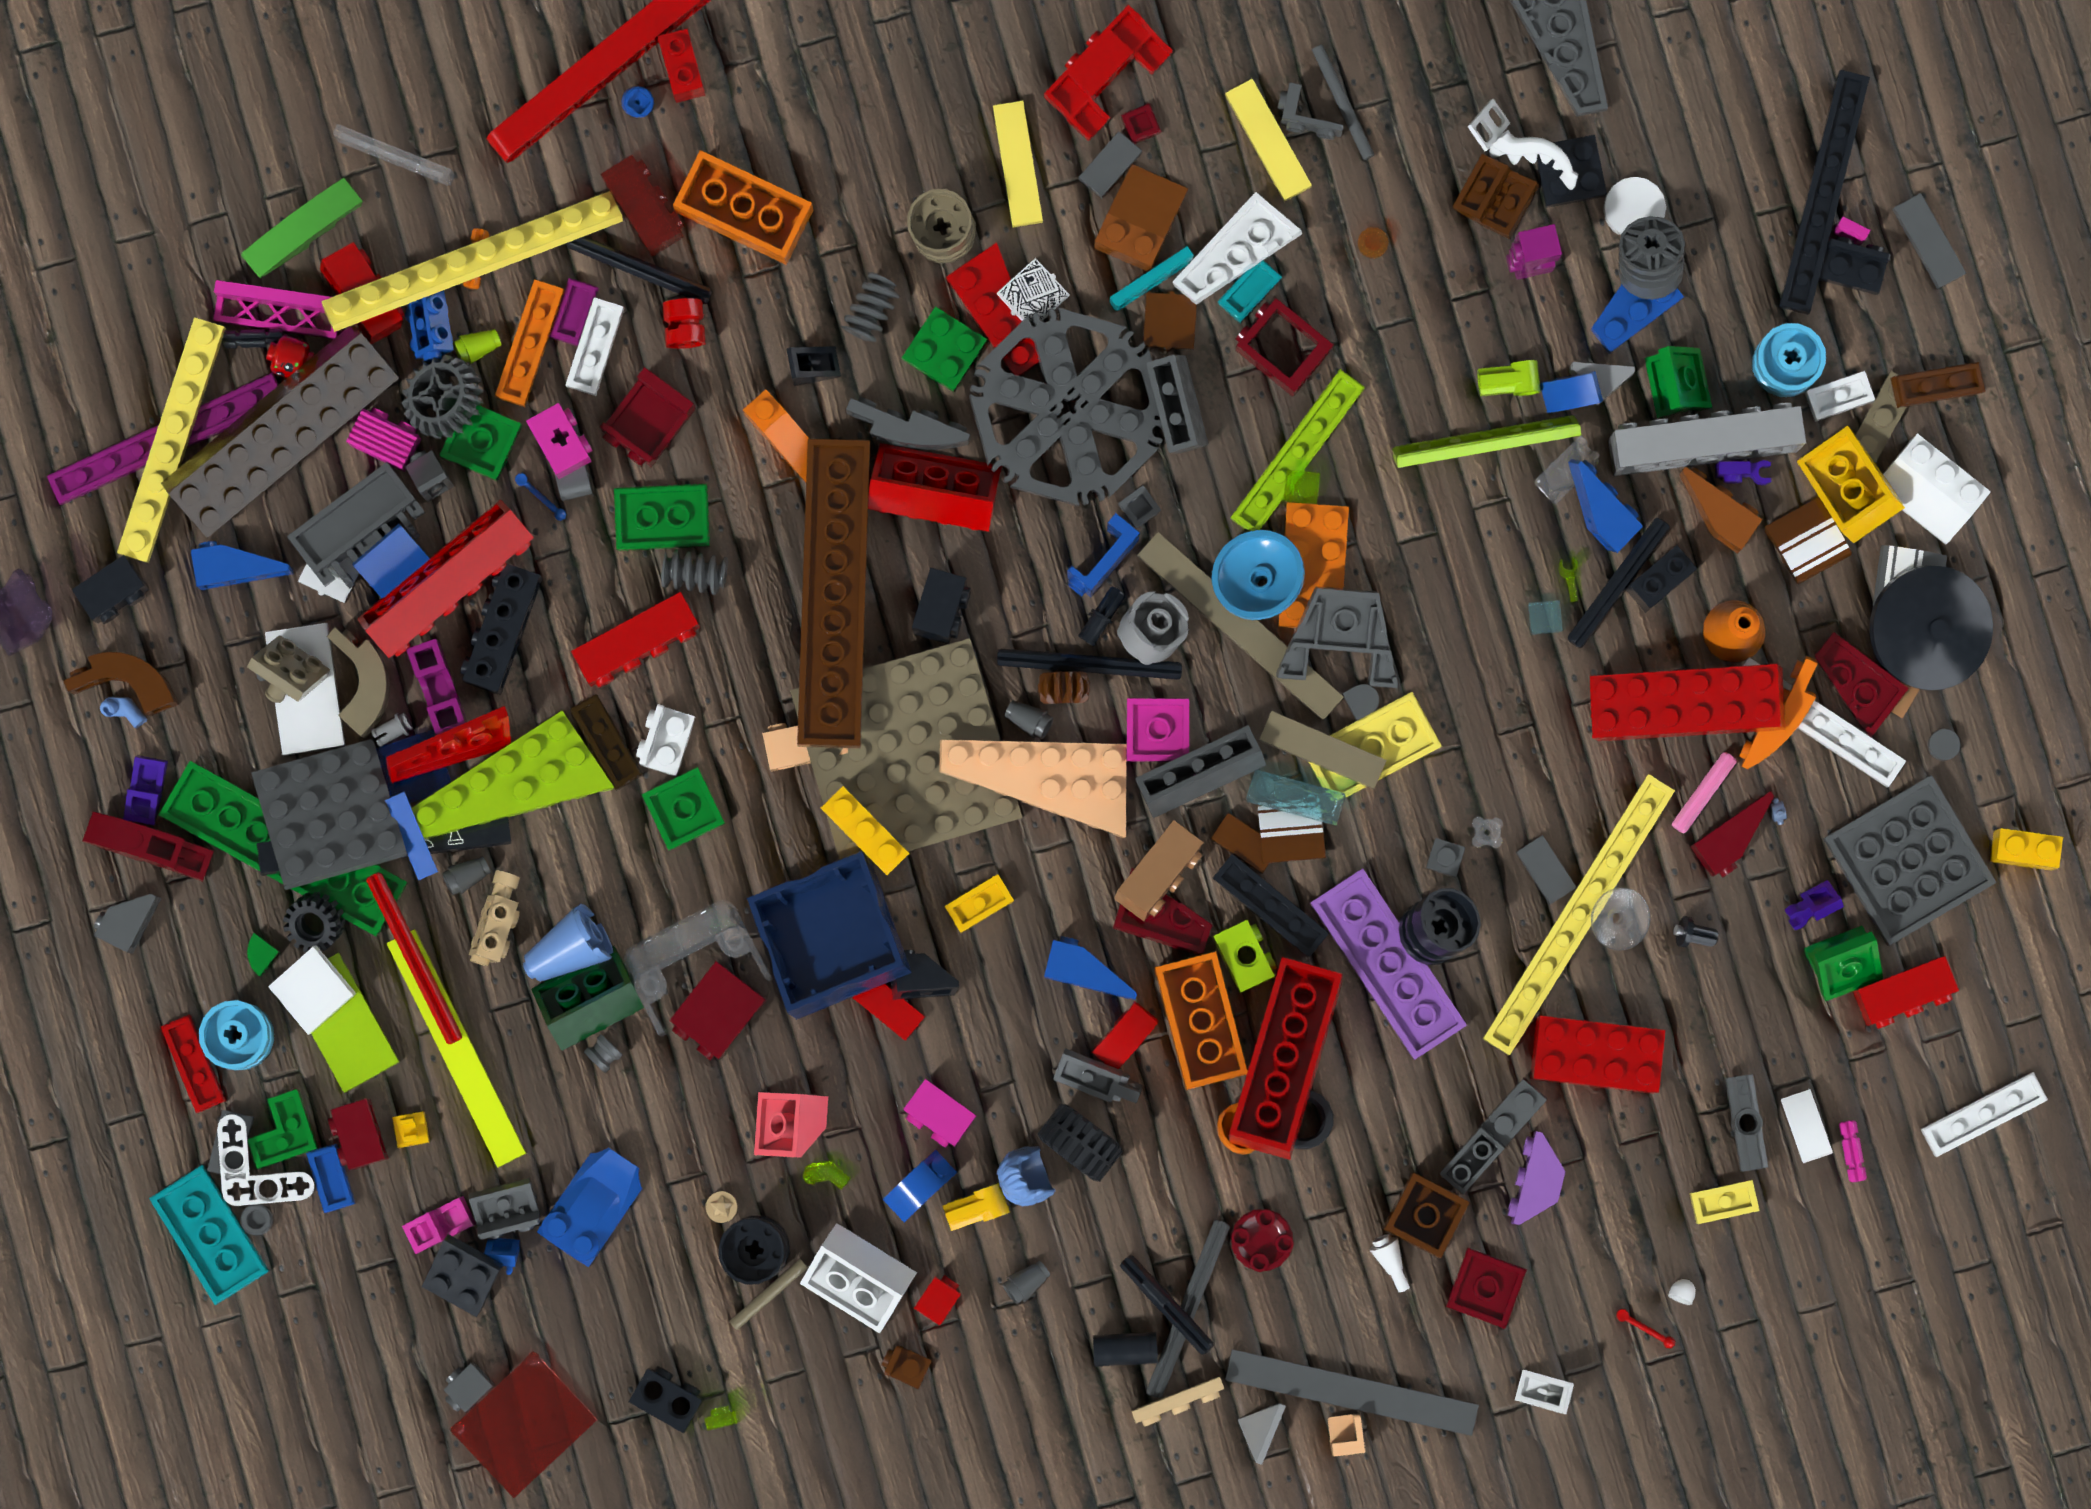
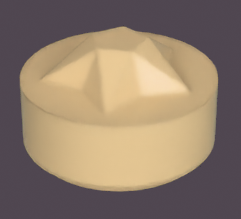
M716 1192L708 1198L706 1203L708 1216L718 1223L729 1222L738 1211L735 1197L728 1192Z

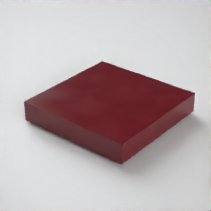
M1467 1247L1445 1307L1506 1329L1527 1269Z

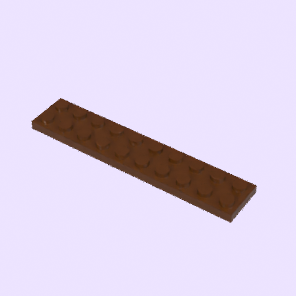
M808 439L798 747L861 748L870 440Z

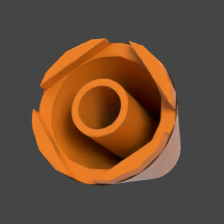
M1738 600L1722 602L1715 606L1705 618L1703 627L1704 642L1709 651L1720 660L1729 662L1745 661L1749 657L1754 656L1764 642L1765 624L1763 618L1753 606L1746 602Z

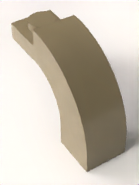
M334 628L326 637L354 662L359 674V686L356 695L338 716L365 739L371 733V729L379 724L386 711L390 696L388 670L380 653L367 639L357 648L356 645L360 641L347 629L341 633L338 629Z

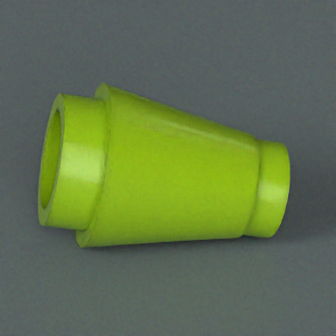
M492 329L461 335L458 340L453 341V346L457 357L466 363L469 362L471 365L497 347H500L501 341L496 330Z

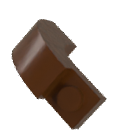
M103 652L88 656L92 669L88 670L87 667L76 669L70 672V678L63 680L67 691L73 695L108 681L128 683L136 692L143 711L148 716H153L179 705L171 685L156 668L144 660L126 653Z

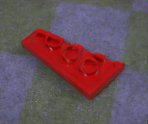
M997 242L946 276V280L994 348L1022 322L1016 315L1013 316L1011 314V309L997 295V292L1011 281ZM1030 338L1022 339L1002 358L1010 372L1017 376L1024 375L1040 364L1034 341Z
M505 706L386 757L391 782H397L502 750L511 744L509 716Z

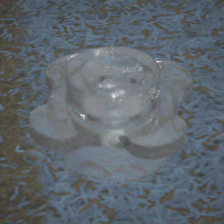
M1477 817L1473 820L1472 826L1475 828V833L1472 838V844L1475 847L1481 848L1483 845H1491L1493 848H1498L1502 845L1503 839L1500 835L1503 822L1500 818L1494 817L1492 820H1484L1482 817ZM1485 830H1489L1490 835H1485Z

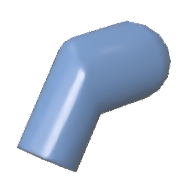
M112 696L106 698L100 704V711L104 716L126 717L135 729L147 721L145 715L129 697Z

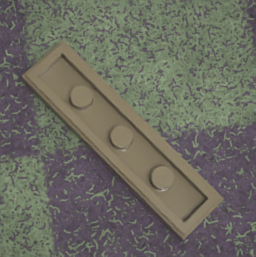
M1271 711L1259 739L1261 742L1373 790L1387 761Z

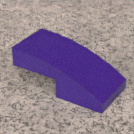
M135 756L131 785L127 789L123 820L155 825L168 760Z

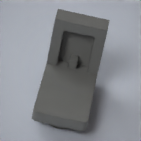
M1289 83L1288 91L1281 90L1278 109L1283 110L1280 125L1286 126V130L1294 133H1304L1305 130L1317 132L1316 136L1328 140H1333L1335 136L1341 137L1344 126L1342 124L1295 115L1302 85Z

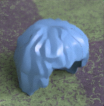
M1027 1146L1008 1152L998 1167L997 1175L1002 1192L1007 1200L1016 1205H1034L1046 1200L1055 1192V1188H1052L1049 1182L1046 1168L1040 1156L1039 1146Z

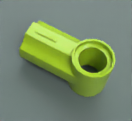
M1536 360L1518 361L1511 363L1510 366L1477 370L1480 397L1511 393L1514 396H1527L1541 392L1538 361Z

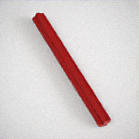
M378 872L369 876L366 882L446 1043L450 1045L461 1040L462 1034L382 873Z

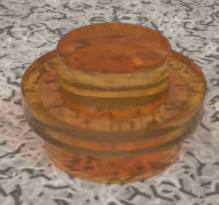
M1370 227L1359 235L1358 249L1365 257L1371 259L1379 258L1387 251L1389 240L1383 230Z

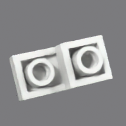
M1811 1089L1781 1099L1803 1163L1833 1154Z

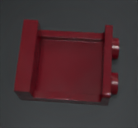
M644 367L637 376L638 381L608 421L601 424L600 429L605 433L602 438L615 448H618L619 445L630 451L627 457L641 467L646 463L652 468L695 411L696 407L693 402Z
M715 961L669 1021L675 1025L672 1031L683 1040L687 1041L691 1037L700 1044L696 1050L710 1061L714 1056L721 1060L730 1045L767 1000Z

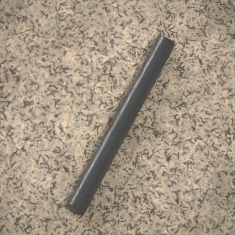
M1319 45L1313 48L1312 52L1363 160L1372 158L1375 154L1324 46Z

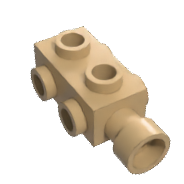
M496 870L492 881L495 884L492 895L487 896L485 905L481 910V918L475 936L471 941L472 946L469 952L471 962L488 967L489 962H500V959L505 958L510 946V941L507 940L510 928L514 929L519 919V911H517L519 902L510 900L512 891L517 889L520 879L518 876Z

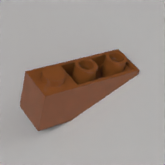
M1684 467L1679 476L1711 536L1738 554L1763 520L1757 516L1758 510L1748 503L1743 502L1741 505L1732 499L1733 494L1721 485L1715 487L1707 482L1706 479L1708 477L1697 468L1692 467L1688 469Z

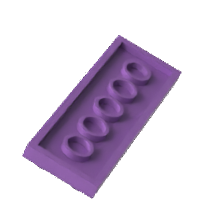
M1363 868L1310 903L1413 1060L1467 1026L1429 967L1414 960L1405 951L1400 942L1398 930L1400 923Z

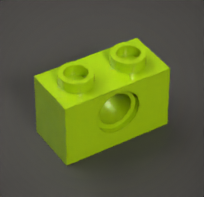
M1245 920L1212 937L1240 994L1274 978L1273 970L1277 969L1270 952L1264 954L1259 942L1263 941V938L1256 924L1250 926L1248 920ZM1250 947L1255 953V960L1250 964L1240 962L1237 956L1240 948Z

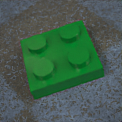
M935 306L902 356V360L954 393L984 348L987 339Z
M477 405L476 409L480 415H472L470 418L472 425L464 424L463 433L454 431L453 437L446 439L439 456L498 482L523 425Z
M698 767L641 794L668 851L725 825L722 815Z

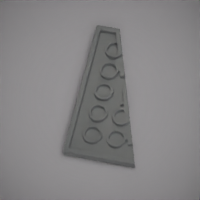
M1510 0L1575 115L1582 116L1607 111L1608 105L1586 0Z

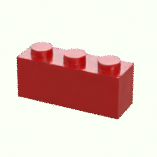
M354 242L321 260L320 271L336 295L382 278L379 274L375 275L369 267L371 261L367 253L362 248L358 249ZM398 307L355 325L372 345L399 330L403 322L402 317L404 313L402 308Z
M1942 956L1854 990L1853 993L1866 1025L1876 1024L1877 1029L1895 1023L1893 1017L1901 1013H1905L1906 1018L1923 1012L1922 1005L1934 1001L1935 1006L1953 1000L1951 994L1958 992L1959 989L1946 956Z

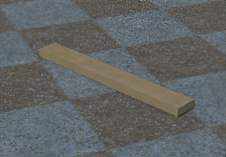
M1159 532L1139 552L1137 556L1322 721L1344 698L1308 664L1306 680L1277 678V669L1288 647L1258 620L1240 618L1226 610L1214 592L1212 579Z

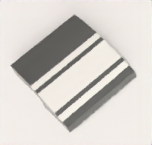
M1881 545L1873 606L1883 588L1897 575L1918 566L1936 565L1946 567L1947 555Z

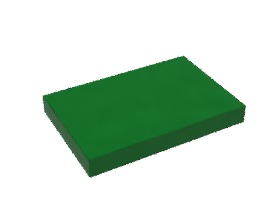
M707 484L614 488L617 551L710 547Z

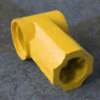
M999 1183L973 1192L974 1195L943 1205L951 1231L981 1220L985 1222L1010 1213Z

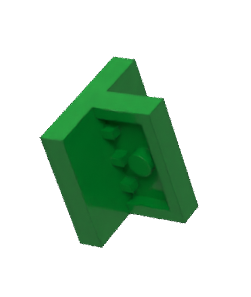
M1667 346L1658 349L1659 354L1644 358L1657 418H1666L1686 411H1704L1712 408L1700 348Z
M1863 926L1856 927L1804 948L1805 955L1818 977L1820 992L1825 1002L1883 979L1877 939L1872 931L1866 933Z

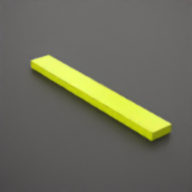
M414 929L411 933L462 1034L461 1040L450 1045L446 1043L396 940L394 939L386 944L497 1168L527 1153L417 931Z

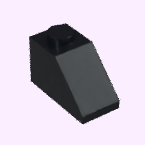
M904 950L912 973L891 981L893 1000L955 996L959 989V981L925 953L915 954V950Z

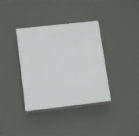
M317 946L312 947L268 986L308 1035L313 1033L356 994Z

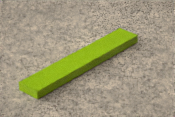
M1340 369L1230 519L1248 532L1261 530L1363 392L1365 386Z
M1571 415L1395 446L1392 448L1395 463L1400 468L1581 436V427L1576 417Z

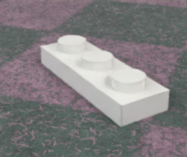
M594 297L569 372L566 387L590 395H597L624 312V306Z

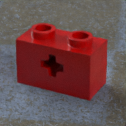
M688 29L658 36L675 102L679 103L705 96Z

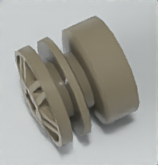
M932 189L919 195L911 204L907 215L908 231L919 253L926 259L939 264L953 263L965 257L972 249L976 239V223L966 201L956 192L947 189ZM945 224L947 227V234L941 235L939 232L940 225Z

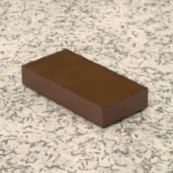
M1228 813L1211 837V840L1263 874L1269 864H1263L1260 833Z

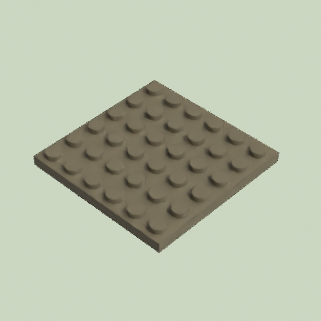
M970 638L863 669L861 748H848V753L839 755L843 748L807 747L822 803L824 804L844 786L907 851L1023 818L1017 799L940 772V740L1000 741ZM799 688L790 690L798 717ZM826 814L839 860L862 851Z

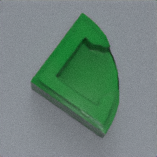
M253 933L248 944V960L253 971L259 977H262L280 952L256 933Z

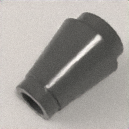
M1014 700L1011 701L1005 712V717L1009 718L1033 739L1035 737L1043 739L1053 723V717L1048 715L1047 710Z
M482 856L478 859L448 866V870L443 872L442 876L452 895L457 893L462 895L486 877V875L490 874L491 871Z
M1039 1260L1035 1264L1007 1276V1281L1002 1286L1015 1304H1019L1021 1301L1026 1302L1050 1276V1273Z

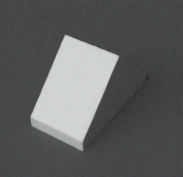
M1522 1370L1515 1400L1566 1414L1574 1383Z

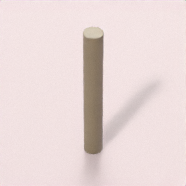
M801 1259L795 1262L729 1321L731 1325L738 1331L807 1270L808 1266Z

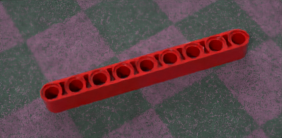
M711 0L651 1L489 133L486 140L505 163L515 160L659 43L658 36L672 33Z

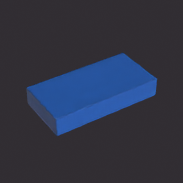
M338 1144L306 1153L324 1213L356 1204L345 1166H342L338 1156Z

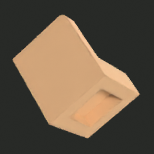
M1359 1413L1328 1418L1333 1456L1365 1453L1361 1416Z

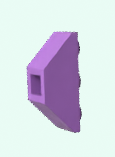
M1535 1131L1532 1137L1527 1136L1525 1140L1523 1155H1527L1525 1167H1519L1515 1180V1185L1520 1186L1517 1198H1511L1507 1216L1512 1217L1511 1224L1520 1225L1556 1204L1559 1200L1566 1171L1541 1132Z

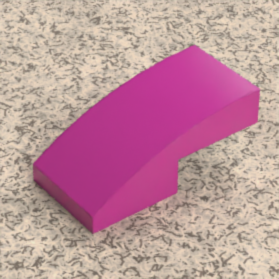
M462 1196L403 1225L402 1228L414 1253L418 1254L443 1242L448 1234L455 1236L477 1224Z

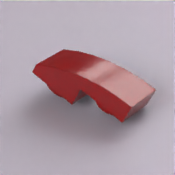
M1134 1001L1118 1018L1114 1027L1093 1048L1092 1053L1106 1065L1119 1069L1151 1033L1159 1020Z

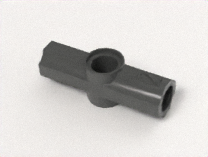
M1753 1074L1725 1078L1731 1112V1128L1735 1136L1740 1172L1768 1168L1762 1132L1763 1119L1759 1114ZM1743 1114L1750 1115L1754 1120V1127L1749 1132L1740 1128L1739 1120Z

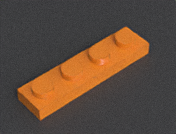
M534 279L495 393L496 398L526 407L565 291L563 288Z

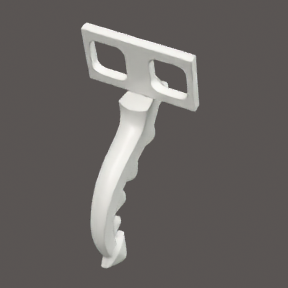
M1494 99L1489 100L1467 126L1484 151L1490 148V157L1497 158L1506 154L1511 164L1516 165L1522 156L1530 163H1535L1539 154L1544 164H1548L1553 159L1555 161L1553 168L1555 170H1563L1560 179L1569 190L1576 186L1579 174L1573 171L1567 155L1557 145L1544 138H1516L1509 130L1504 132L1510 122ZM1491 108L1495 110L1502 121L1499 127L1496 126L1489 116ZM1479 122L1489 134L1487 142L1483 140L1476 129Z

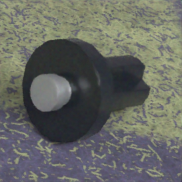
M1683 916L1679 925L1676 924L1673 934L1676 935V943L1680 947H1687L1690 942L1712 947L1718 941L1719 933L1716 929L1695 925L1693 918Z

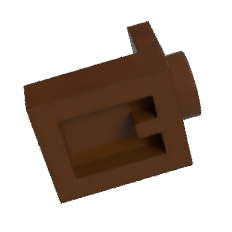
M897 1345L895 1350L888 1349L881 1366L886 1367L885 1375L919 1389L932 1360Z

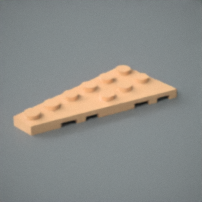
M940 740L941 773L974 785L977 784L996 793L1021 800V802L1054 814L1074 819L1093 828H1099L1118 837L1126 838L1127 744Z

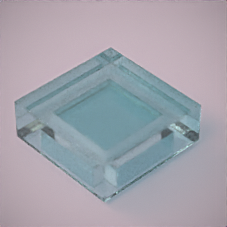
M1560 600L1528 603L1531 635L1563 631Z

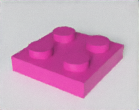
M1127 698V762H1170L1189 753V699Z

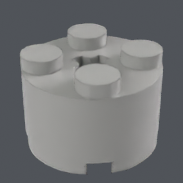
M1154 591L1142 594L1127 610L1120 621L1117 630L1119 639L1124 648L1142 664L1150 665L1166 660L1188 635V612L1176 597L1168 593L1163 595Z

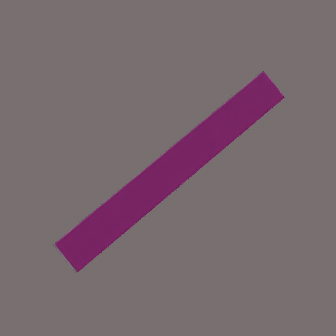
M271 373L201 405L187 448L223 432L279 385L275 374ZM159 425L48 475V481L60 505L66 504L144 468Z

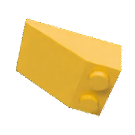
M1849 426L1843 428L1797 461L1841 532L1853 543L1905 508L1885 476Z

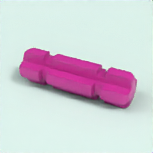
M1855 1120L1839 1123L1840 1135L1844 1137L1842 1145L1846 1165H1849V1170H1847L1849 1181H1864L1867 1175L1865 1167H1862L1864 1159L1860 1138L1856 1136V1133H1859L1857 1122Z

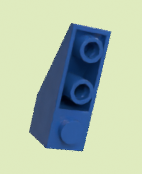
M1571 459L1568 463L1586 527L1608 551L1618 553L1643 527L1637 520L1639 514L1629 504L1625 503L1623 505L1616 498L1618 492L1606 481L1602 483L1595 476L1598 471L1587 460Z

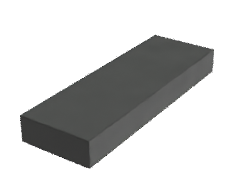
M1921 193L1892 209L1937 289L1966 274Z

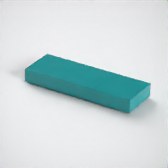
M1188 246L1112 295L1110 297V304L1115 311L1121 310L1185 268L1193 260V253Z

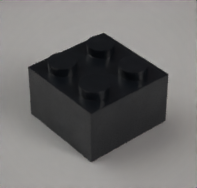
M930 567L912 625L913 634L944 644H950L951 638H958L962 625V617H958L960 608H967L971 595V588L967 587V579L965 577Z

